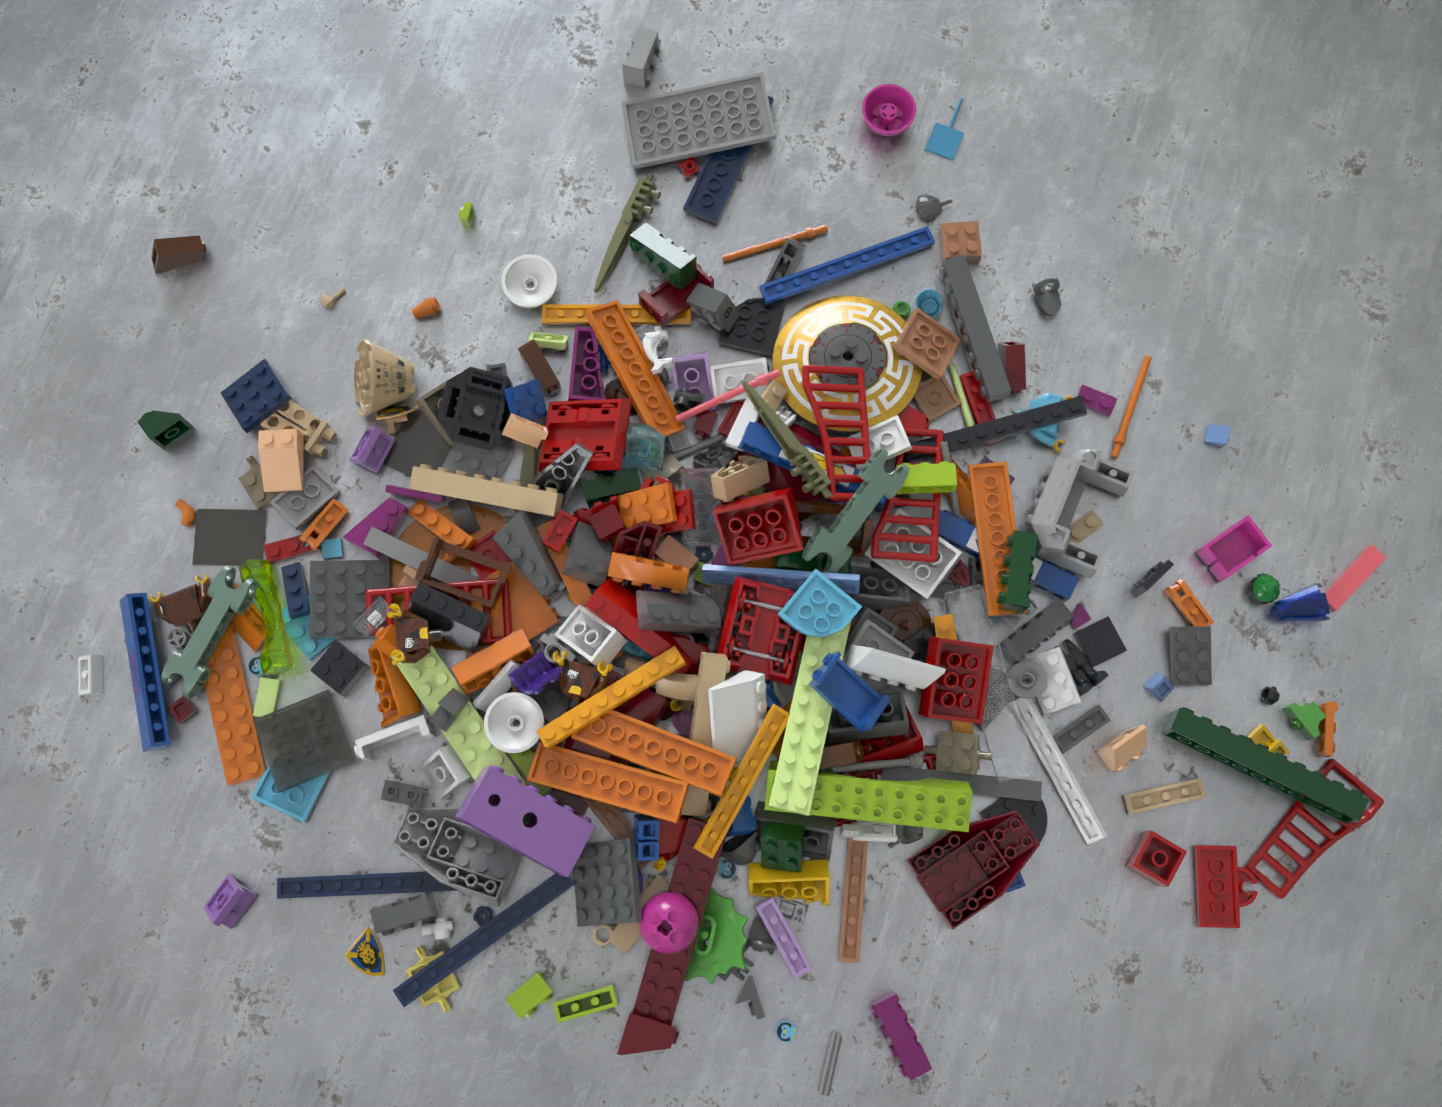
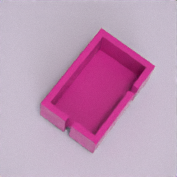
M1247 515L1201 547L1196 553L1206 565L1210 564L1212 566L1209 570L1221 582L1272 547V544L1250 516Z

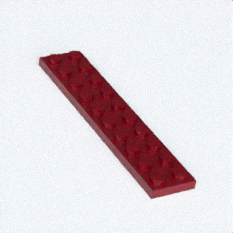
M689 817L667 892L681 894L691 901L698 913L700 929L727 834L712 859L693 848L707 822ZM698 933L694 941L686 949L677 953L665 954L651 948L633 1013L672 1025Z

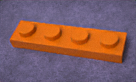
M418 499L407 512L409 516L444 542L469 550L476 542L473 537L421 499Z

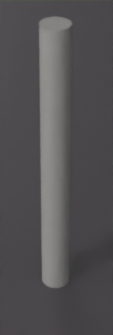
M941 442L940 447L943 461L951 463L948 442ZM956 489L955 492L949 493L954 517H959L962 515Z

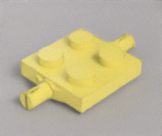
M423 945L416 948L415 950L420 960L406 970L408 977H412L445 952L441 951L435 955L427 956ZM453 972L418 997L422 1007L439 1002L444 1013L452 1009L447 997L452 992L461 988L455 973Z

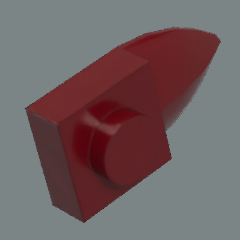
M959 560L948 577L960 585L969 587V572L964 563Z

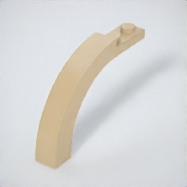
M628 658L625 661L624 676L646 663ZM729 670V673L725 675V680L739 673ZM673 672L650 687L655 688L658 695L695 701L698 675Z

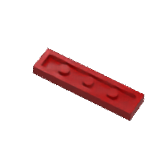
M974 371L961 374L960 380L976 425L995 420L990 402L986 403L985 398H982L980 394L981 385L979 380L975 379ZM1002 439L995 440V441L988 442V443H984L983 445H988V444H991V443H995V442L1001 441Z

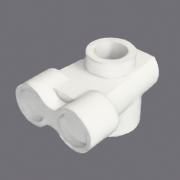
M447 918L435 919L434 924H421L422 936L434 934L435 940L451 938V931L453 930L452 921H447Z

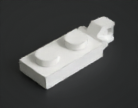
M856 820V822H851V824H843L840 830L841 837L852 838L857 841L896 842L898 839L896 824Z

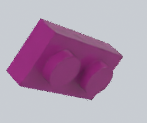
M1082 384L1077 396L1082 395L1085 407L1110 417L1117 398Z

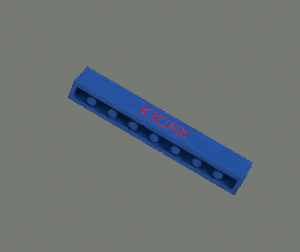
M147 593L126 594L120 599V607L143 752L162 750L171 745Z

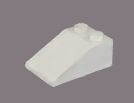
M580 604L555 633L556 637L595 667L600 662L605 661L604 667L606 668L627 642L616 629Z

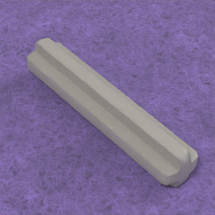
M832 1033L819 1086V1094L830 1095L842 1041V1035L839 1033Z

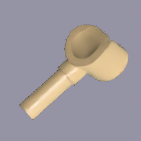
M342 288L331 297L324 294L320 299L321 304L331 308L335 300L346 292L345 289Z

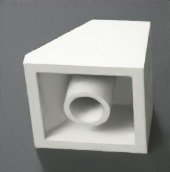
M450 744L438 749L420 766L440 800L473 778Z

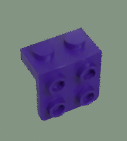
M539 651L509 673L508 676L520 693L529 695L534 693L536 695L545 689L544 685L549 681L552 683L560 678V673L563 669L561 667H552L543 653Z

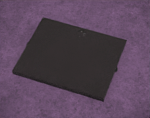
M419 407V409L407 413L408 421H404L400 425L394 437L395 441L383 462V465L411 477L413 466L420 467V464L431 465V469L438 470V467L443 466L453 447L449 446Z
M197 509L192 565L262 566L263 545L266 539L267 510Z

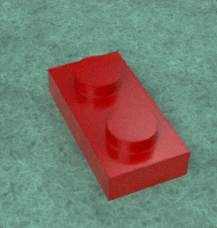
M560 510L542 541V545L559 553L578 518Z

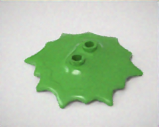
M711 888L685 981L696 977H705L712 984L718 974L726 975L732 967H739L741 969L746 967L743 960V947L747 942V938L743 932V927L748 917L737 913L732 898L718 895L713 888Z

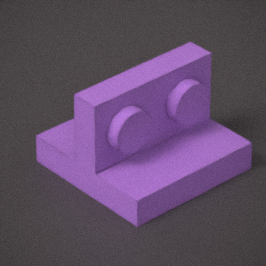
M377 426L367 427L349 461L361 464L371 471L378 473L395 439L381 432L382 429Z
M228 874L203 908L213 924L217 926L223 924L232 929L257 895L252 890L239 884L235 877Z

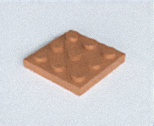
M916 307L892 348L939 380L957 349L961 338Z

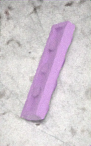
M770 897L755 906V910L793 978L797 979L813 969L774 898Z

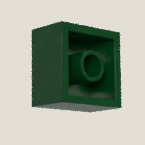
M765 821L761 834V868L801 873L805 858V826Z

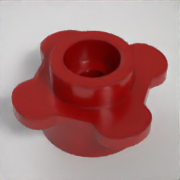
M694 157L679 163V168L683 170L685 177L694 176L700 171V166L696 164Z

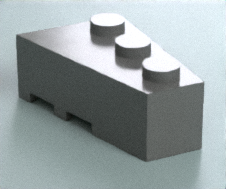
M424 892L420 895L370 910L375 934L382 933V936L395 933L394 929L402 927V930L414 927L413 923L421 921L422 924L434 921L433 917L438 916L433 892Z

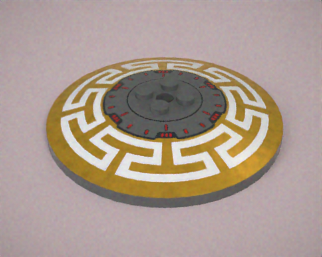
M853 295L823 298L800 309L787 321L780 331L773 351L772 370L779 369L781 376L775 379L787 390L783 398L784 403L801 420L818 428L810 403L802 387V366L858 367L864 369L868 427L870 428L896 415L899 416L913 400L922 374L920 367L892 348L906 321L894 310L880 302ZM845 354H850L853 356V359L847 361L843 358V356ZM809 373L810 383L857 385V375ZM812 391L816 401L859 403L858 393ZM820 409L823 419L860 421L859 410ZM826 427L827 432L837 434H856L861 432V428Z

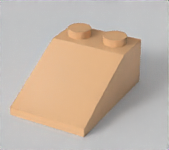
M298 429L259 431L258 451L264 492L303 491L304 435Z
M1145 725L1126 730L1097 751V754L1110 771L1117 769L1119 772L1128 766L1126 762L1130 759L1135 761L1144 754L1142 751L1147 748Z

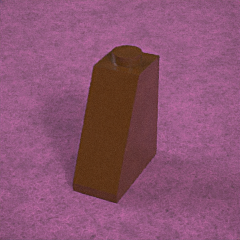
M200 235L154 239L151 259L155 274L202 261L203 255L206 253V245L201 241Z
M533 339L519 347L518 351L523 363L533 379H539L544 396L556 394L561 388L560 382L536 341Z
M860 739L824 744L819 769L857 763L863 760L864 748L860 744Z

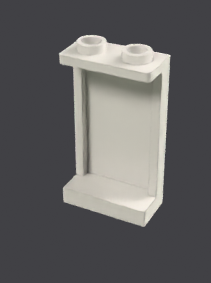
M422 715L355 740L356 746H354V750L358 758L360 757L361 760L371 762L373 761L371 749L419 731L422 737L429 740L437 736L432 722L429 721L430 718Z

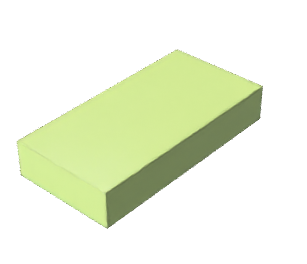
M260 677L253 712L254 717L274 719L281 680Z

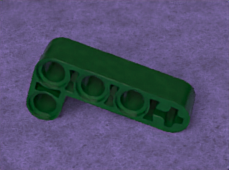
M803 550L775 556V568L812 572L815 569L823 571L828 556L818 553L811 560L806 561L802 558ZM851 556L836 573L851 574Z

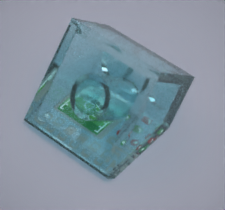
M629 423L626 433L625 467L663 471L665 436L648 424Z

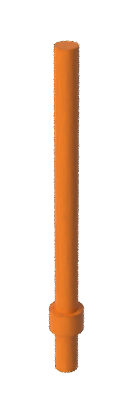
M823 225L816 228H806L803 232L722 255V260L725 263L782 246L786 239L790 237L797 241L805 238L807 240L815 238V235L828 232V227Z
M1145 356L1119 433L1115 436L1113 442L1115 445L1111 457L1114 459H1118L1121 448L1125 445L1127 439L1125 436L1152 360L1149 356Z

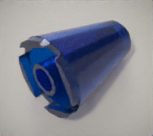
M1314 583L1274 602L1273 607L1270 608L1273 619L1277 618L1278 621L1329 620L1330 617L1326 616V614H1330L1325 592L1321 593L1319 588H1322V585Z

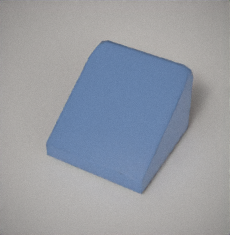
M1209 424L1205 443L1224 447L1228 442L1231 427Z
M1157 672L1144 684V687L1160 702L1174 689L1165 675Z

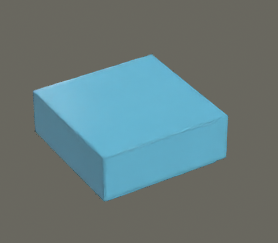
M341 538L327 539L322 542L324 560L344 558Z

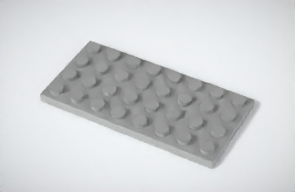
M763 72L622 102L634 169L776 139Z

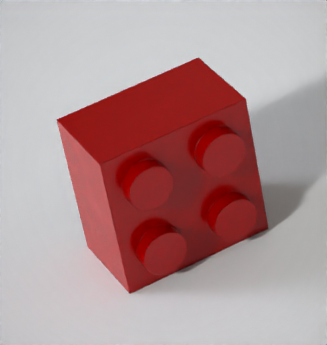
M1152 830L1145 831L1126 866L1161 887H1169L1187 851Z

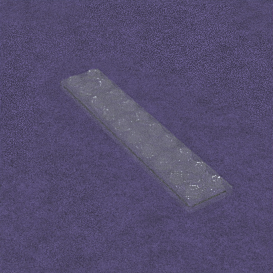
M982 584L944 593L948 613L953 614L957 640L994 645L983 724L981 726L988 751L993 753V756L990 757H992L997 782L1001 783L1038 773L992 617L987 615L985 593Z

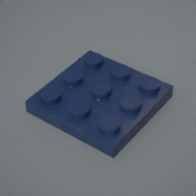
M265 358L221 392L222 397L246 433H249L292 399Z

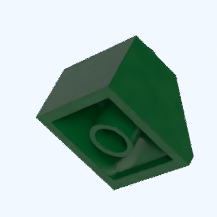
M155 410L143 414L141 419L137 421L148 438L162 449H165L195 428L179 413Z

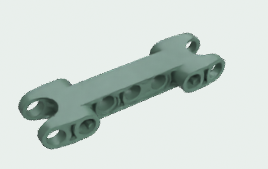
M884 448L877 450L859 471L858 476L864 480L829 529L827 530L820 526L813 533L802 552V558L809 561L818 553L826 552L828 559L823 572L836 573L853 552V549L847 545L883 495L888 499L896 495L909 474V467L902 464L893 472L886 473L884 463L888 451Z
M231 565L223 567L214 578L207 592L208 596L213 598L184 651L178 649L171 654L160 677L163 684L170 686L182 675L184 678L182 695L189 700L198 695L209 679L211 669L206 664L235 613L242 615L247 611L258 589V582L252 578L247 579L236 589L234 586L236 569Z

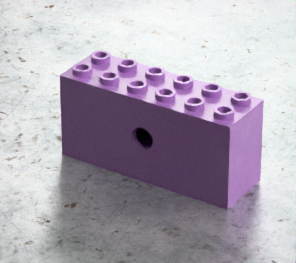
M496 765L483 767L455 818L555 874L569 877L595 828V825L591 824L592 820L582 814L581 816L575 815V810L567 805L556 804L557 800L549 795L538 794L539 789L531 785H522V780L514 775L506 776L503 774L504 770ZM527 813L530 821L527 826H524L523 817Z

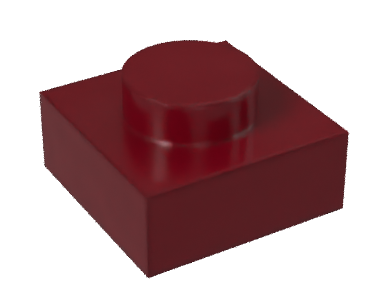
M184 696L167 708L180 724L197 712L191 702Z

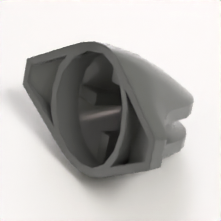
M758 828L749 834L738 835L725 842L720 857H724L737 865H746L752 862L756 852L761 850V845L756 840L759 832Z

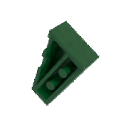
M636 467L615 471L612 475L605 477L602 474L596 475L597 479L586 481L585 477L580 478L589 509L596 502H610V497L617 496L618 500L619 495L637 491L641 487Z

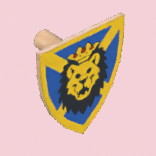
M391 405L375 412L376 419H386L388 433L392 434L396 432L394 423L408 421L407 413L419 409V406Z
M366 927L344 957L356 970L365 975L383 976L384 958L380 943L371 929Z

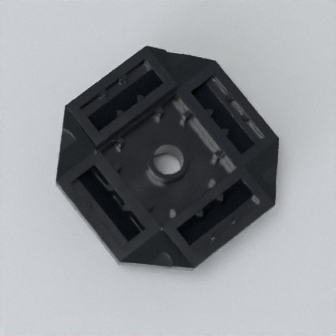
M469 367L446 381L437 420L452 442L491 451L512 439L502 435L511 415L504 389L512 387L508 376ZM474 407H481L483 415H477L474 412Z

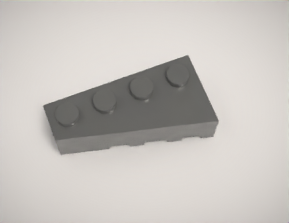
M519 511L493 539L541 596L551 595L563 583V580L547 552V547L542 545V540L538 534L539 531L533 525L529 512Z
M1057 598L995 647L1009 664L1013 662L1017 664L1026 658L1024 654L1029 650L1032 653L1041 646L1039 642L1043 639L1048 641L1055 636L1056 633L1054 631L1057 628L1064 629L1071 623L1069 619L1074 615L1061 599Z

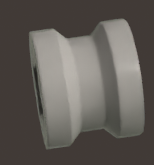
M173 629L168 633L166 639L168 645L172 648L184 650L191 637L183 630Z

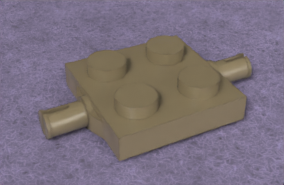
M249 456V458H246V461L251 469L238 479L256 508L261 510L270 505V501L281 492H264L261 466L257 464L253 456Z
M939 731L937 745H925L924 749H932V751L924 750L925 754H936V770L977 775V766L980 759L992 761V757L985 755L993 756L992 752L981 751L979 746L980 735Z

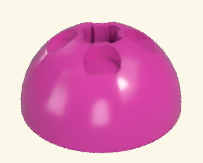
M883 84L873 88L865 96L862 114L866 125L874 133L886 137L896 136L906 131L912 124L916 115V103L912 95L903 87L894 84Z
M675 892L658 893L648 899L641 909L642 922H638L639 931L645 943L653 950L665 954L677 953L686 949L694 941L699 929V917L696 908L689 899Z

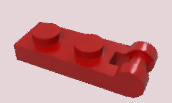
M314 532L310 535L314 539L317 538V534ZM301 535L263 545L268 564L320 551V546L315 551L310 548L311 545L305 547V544L299 540Z

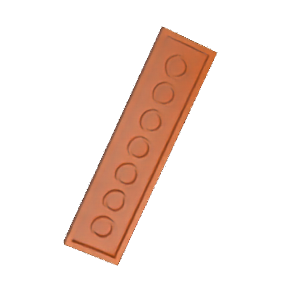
M619 300L587 309L585 315L628 397L632 399V405L648 435L650 432L649 437L657 441L655 431L659 432L658 439L661 440L685 430L686 427L683 421L678 423L675 418L678 412L658 374H652L653 365L645 354L644 348Z
M1007 461L968 465L988 617L1020 614L998 609L999 603H996L998 592L1002 590L1000 576L1001 573L1005 572L1003 558L1005 554H1008L1009 548L1006 547L1007 536L1016 530Z
M228 625L206 664L211 669V675L205 684L226 783L227 786H232L262 777L267 768L256 719L253 716L254 711L236 631L233 625Z
M614 710L609 711L575 732L571 737L573 740L665 776L688 782L691 786L722 797L737 761V758Z
M540 741L527 776V781L676 824L679 823L690 786L688 782L558 746H553L547 750L543 742Z

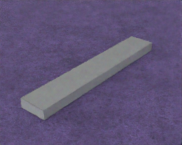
M371 527L363 543L417 570L420 563L426 561L429 553L374 527ZM439 558L431 574L432 577L444 583L478 579L477 576Z

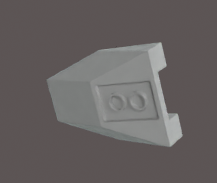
M408 807L392 845L440 883L500 907L521 854L456 819L455 816L460 807Z

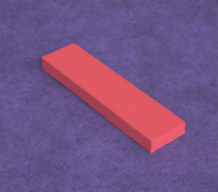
M1372 544L1369 545L1320 599L1334 612L1337 611L1387 557Z

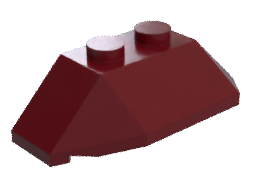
M642 521L619 531L612 552L652 559L663 526ZM624 579V582H617L635 596L636 591H642L643 586L632 585L631 580Z

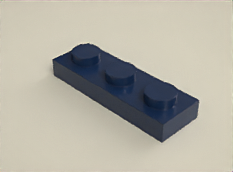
M297 562L281 567L289 617L293 620L310 615L302 564Z

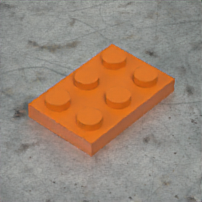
M663 483L618 496L620 514L627 528L642 521L660 526L677 522L671 483Z

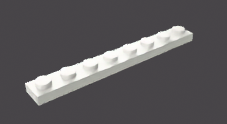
M1019 698L1011 702L1012 709L1087 844L1089 845L1107 836L1032 699Z

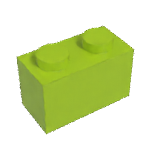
M539 971L505 1000L520 1019L523 1016L528 1018L537 1011L535 1006L540 1002L544 1005L553 998L551 993L555 990Z

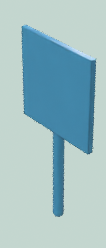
M962 98L959 99L949 127L937 122L935 123L925 150L954 160L964 132L952 128L963 102Z

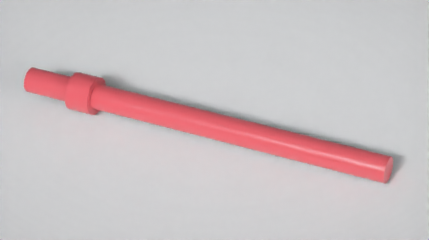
M776 369L766 375L763 373L757 376V379L748 382V384L752 388L767 385L769 381L781 376L780 370ZM743 385L678 414L675 418L678 423L746 391Z

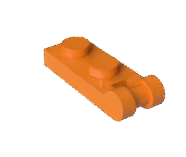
M333 498L304 531L299 540L303 543L307 542L311 545L310 548L315 551L348 513L349 509ZM314 532L318 535L317 539H314L310 535Z
M1179 579L1175 582L1174 586H1169L1165 589L1166 595L1172 599L1190 626H1210L1214 623L1183 579ZM1182 591L1184 595L1180 597L1177 592Z
M1334 701L1322 703L1319 706L1326 717L1318 725L1320 735L1318 736L1317 757H1331L1335 752L1336 745L1333 742L1334 733L1336 732L1334 713L1337 712L1339 707Z

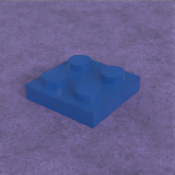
M533 379L504 389L510 414H515L530 421L547 416L548 412L539 379Z

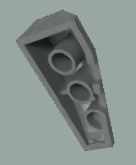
M575 443L537 474L532 484L540 486L539 490L546 491V487L558 489L557 493L563 494L562 510L574 492L593 452L579 443Z

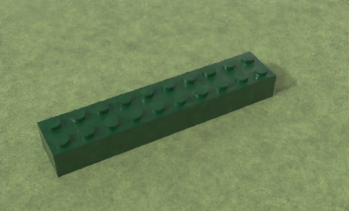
M1179 708L1170 713L1161 732L1162 735L1344 824L1361 821L1369 799L1363 797V793L1354 789H1346L1343 783L1336 780L1330 781L1325 778L1324 774L1318 771H1309L1304 764L1299 762L1293 763L1287 760L1288 757L1276 752L1274 754L1268 751L1269 748L1259 743L1256 745L1250 742V739L1244 735L1238 734L1237 736L1231 733L1230 728L1223 725L1217 726L1207 717L1201 716L1200 718L1194 715V711L1189 708Z

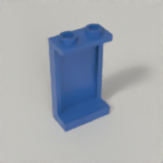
M840 652L827 654L822 660L823 665L811 675L812 680L808 685L860 732L870 730L891 698L886 694L879 695L840 659L842 655Z

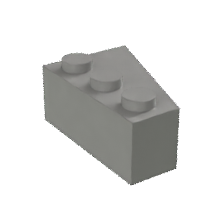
M637 26L631 41V50L628 49L627 51L628 59L627 61L623 60L622 63L623 79L626 84L645 88L646 82H649L651 78L650 68L655 65V52L660 48L661 39L658 38V31Z

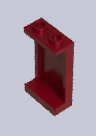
M697 263L696 279L681 291L676 286H672L667 280L649 293L644 289L638 293L639 305L660 326L664 327L691 308L686 300L698 283L714 289V279L710 274H706Z

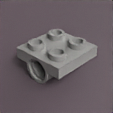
M545 633L541 636L540 641L546 647L544 655L551 666L556 667L558 663L551 658L552 654L557 650L560 652V658H562L563 651L567 652L568 656L564 660L565 663L567 661L579 662L576 657V651L568 645L563 647L556 636L553 634L548 636Z

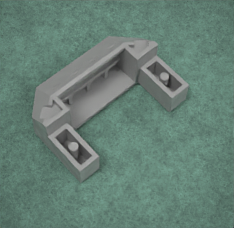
M1079 449L1057 457L1054 464L1048 466L1044 475L1047 477L1046 482L1042 481L1038 492L1041 493L1039 499L1035 498L1031 506L1034 509L1033 514H1028L1025 525H1027L1025 532L1038 534L1036 556L1092 578L1098 569L1103 554L1068 540L1071 532L1069 526L1085 486L1089 483L1123 497L1130 486L1135 472L1101 459L1102 451Z

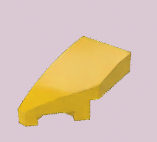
M1263 724L1258 725L1247 736L1250 742L1256 745L1257 743L1263 744L1272 753H1291L1282 741L1277 740Z

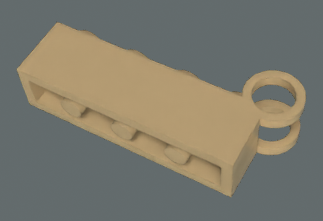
M660 874L657 876L652 875L647 881L646 885L648 888L640 895L641 909L652 896L668 891L670 883ZM638 922L613 924L612 926L599 925L593 931V940L596 944L605 946L611 942L624 954L630 950L641 936ZM600 928H606L609 931L610 937L608 941L603 942L598 939L597 932Z

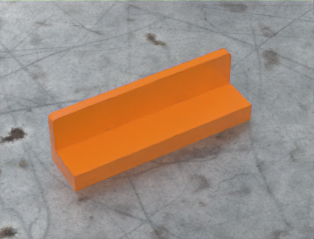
M955 463L956 489L961 514L966 520L971 522L972 526L976 527L969 477ZM943 492L945 496L951 501L950 493Z
M252 603L242 615L235 613L229 623L233 625L236 632L254 652L259 651L263 642L275 637L278 633Z

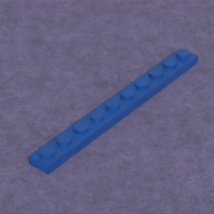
M926 226L760 285L759 290L767 305L930 247L935 244V240L929 227Z

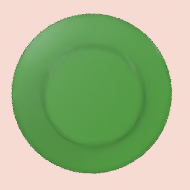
M898 301L893 305L892 310L905 319L910 315L911 307L905 301Z

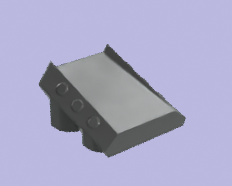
M721 441L713 444L706 452L698 453L693 457L694 472L711 482V475L722 467L727 468L729 462L733 461L738 455L739 450L728 447Z

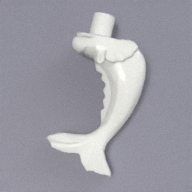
M656 326L655 332L645 333L646 336L643 338L645 354L654 364L651 370L653 375L661 373L663 368L673 367L675 364L673 358H657V347H661V343L667 341L669 335L666 330L662 329V326Z

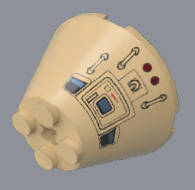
M362 339L357 347V351L360 352L359 359H355L354 393L355 402L360 404L361 408L358 409V413L360 416H368L409 398L410 393L414 394L415 383L412 382V375H414L415 366L414 363H410L408 360L369 340Z

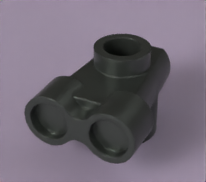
M688 389L676 390L673 399L674 407L678 411L685 412L689 408L692 409L702 404L704 395L691 393Z
M974 557L968 558L969 587L983 589L980 560Z

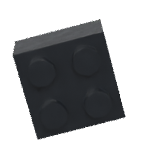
M335 640L310 671L339 695L346 697L370 666L342 643Z

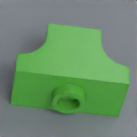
M1314 701L1305 703L1303 706L1294 702L1282 708L1290 718L1292 726L1300 731L1306 740L1315 739L1320 735L1318 725L1326 716Z

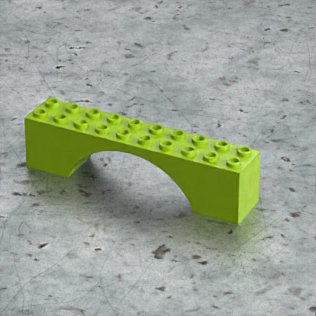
M770 761L765 810L788 812L769 807L779 762ZM819 769L809 815L969 832L973 791L967 781L929 777L912 781L874 780L845 776Z

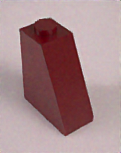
M1017 341L998 343L999 356L1011 388L1010 394L1021 393V390H1026L1025 344Z
M630 1011L617 1054L626 1055L670 1049L672 1043H677L680 1032L676 1031V1025H669Z

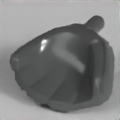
M921 194L917 197L916 208L922 219L930 221L943 210L942 206L953 201L950 198L940 202L938 198L932 195Z
M897 824L896 834L898 839L896 842L888 844V847L891 849L900 842L902 844H909L923 838V828Z

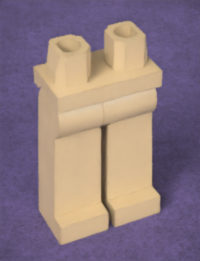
M291 400L260 423L265 430L298 429L304 435V450L311 456L315 454L323 457L327 451V448L321 445L323 440L326 439L332 443L337 437V434L328 423L323 420L321 421Z

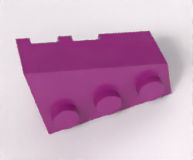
M389 497L345 534L343 538L352 545L381 560L384 555L383 553L363 544L371 527L395 537L409 515L407 513L409 509Z

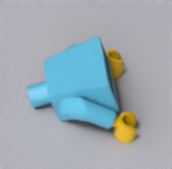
M1047 393L1036 400H1031L1029 410L1072 397L1066 396L1063 398L1060 395ZM1019 409V410H1018V413L1023 412V411H1027V410ZM1061 422L1030 431V434L1040 442L1052 446L1055 452L1063 451L1058 448V444L1063 446L1065 441H1055V438L1058 439Z

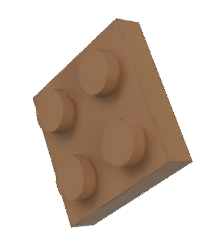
M944 375L939 380L932 377L921 383L913 398L920 411L927 415L926 420L929 423L961 405L959 398Z

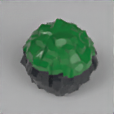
M1257 574V577H1254L1250 582L1249 595L1257 603L1265 605L1273 603L1280 595L1279 580L1269 574Z

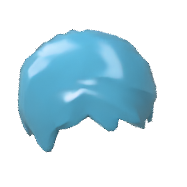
M925 289L917 295L916 307L931 318L935 319L942 312L943 301L937 291Z

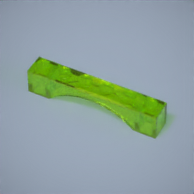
M248 559L239 567L242 584L249 578L258 582V589L254 599L262 611L266 628L265 643L259 655L263 675L285 674L294 665L289 648V640L285 631V622L281 614V605L277 597V588L273 580V571L269 560Z

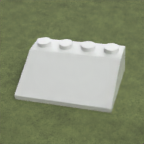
M899 508L894 514L895 516H909ZM887 523L882 530V533L931 536V530L924 525ZM941 537L938 539V558L935 563L872 558L871 546L865 552L868 558L926 599L932 595L962 558V552ZM879 540V551L930 555V544Z
M857 645L850 646L846 665L858 676L866 673L869 674V679L880 681L881 678L887 679V684L898 686L899 683L905 684V689L916 691L917 688L925 689L943 675L946 670L885 651Z
M744 670L708 689L712 748L736 757L737 761L743 759L767 715L765 674Z

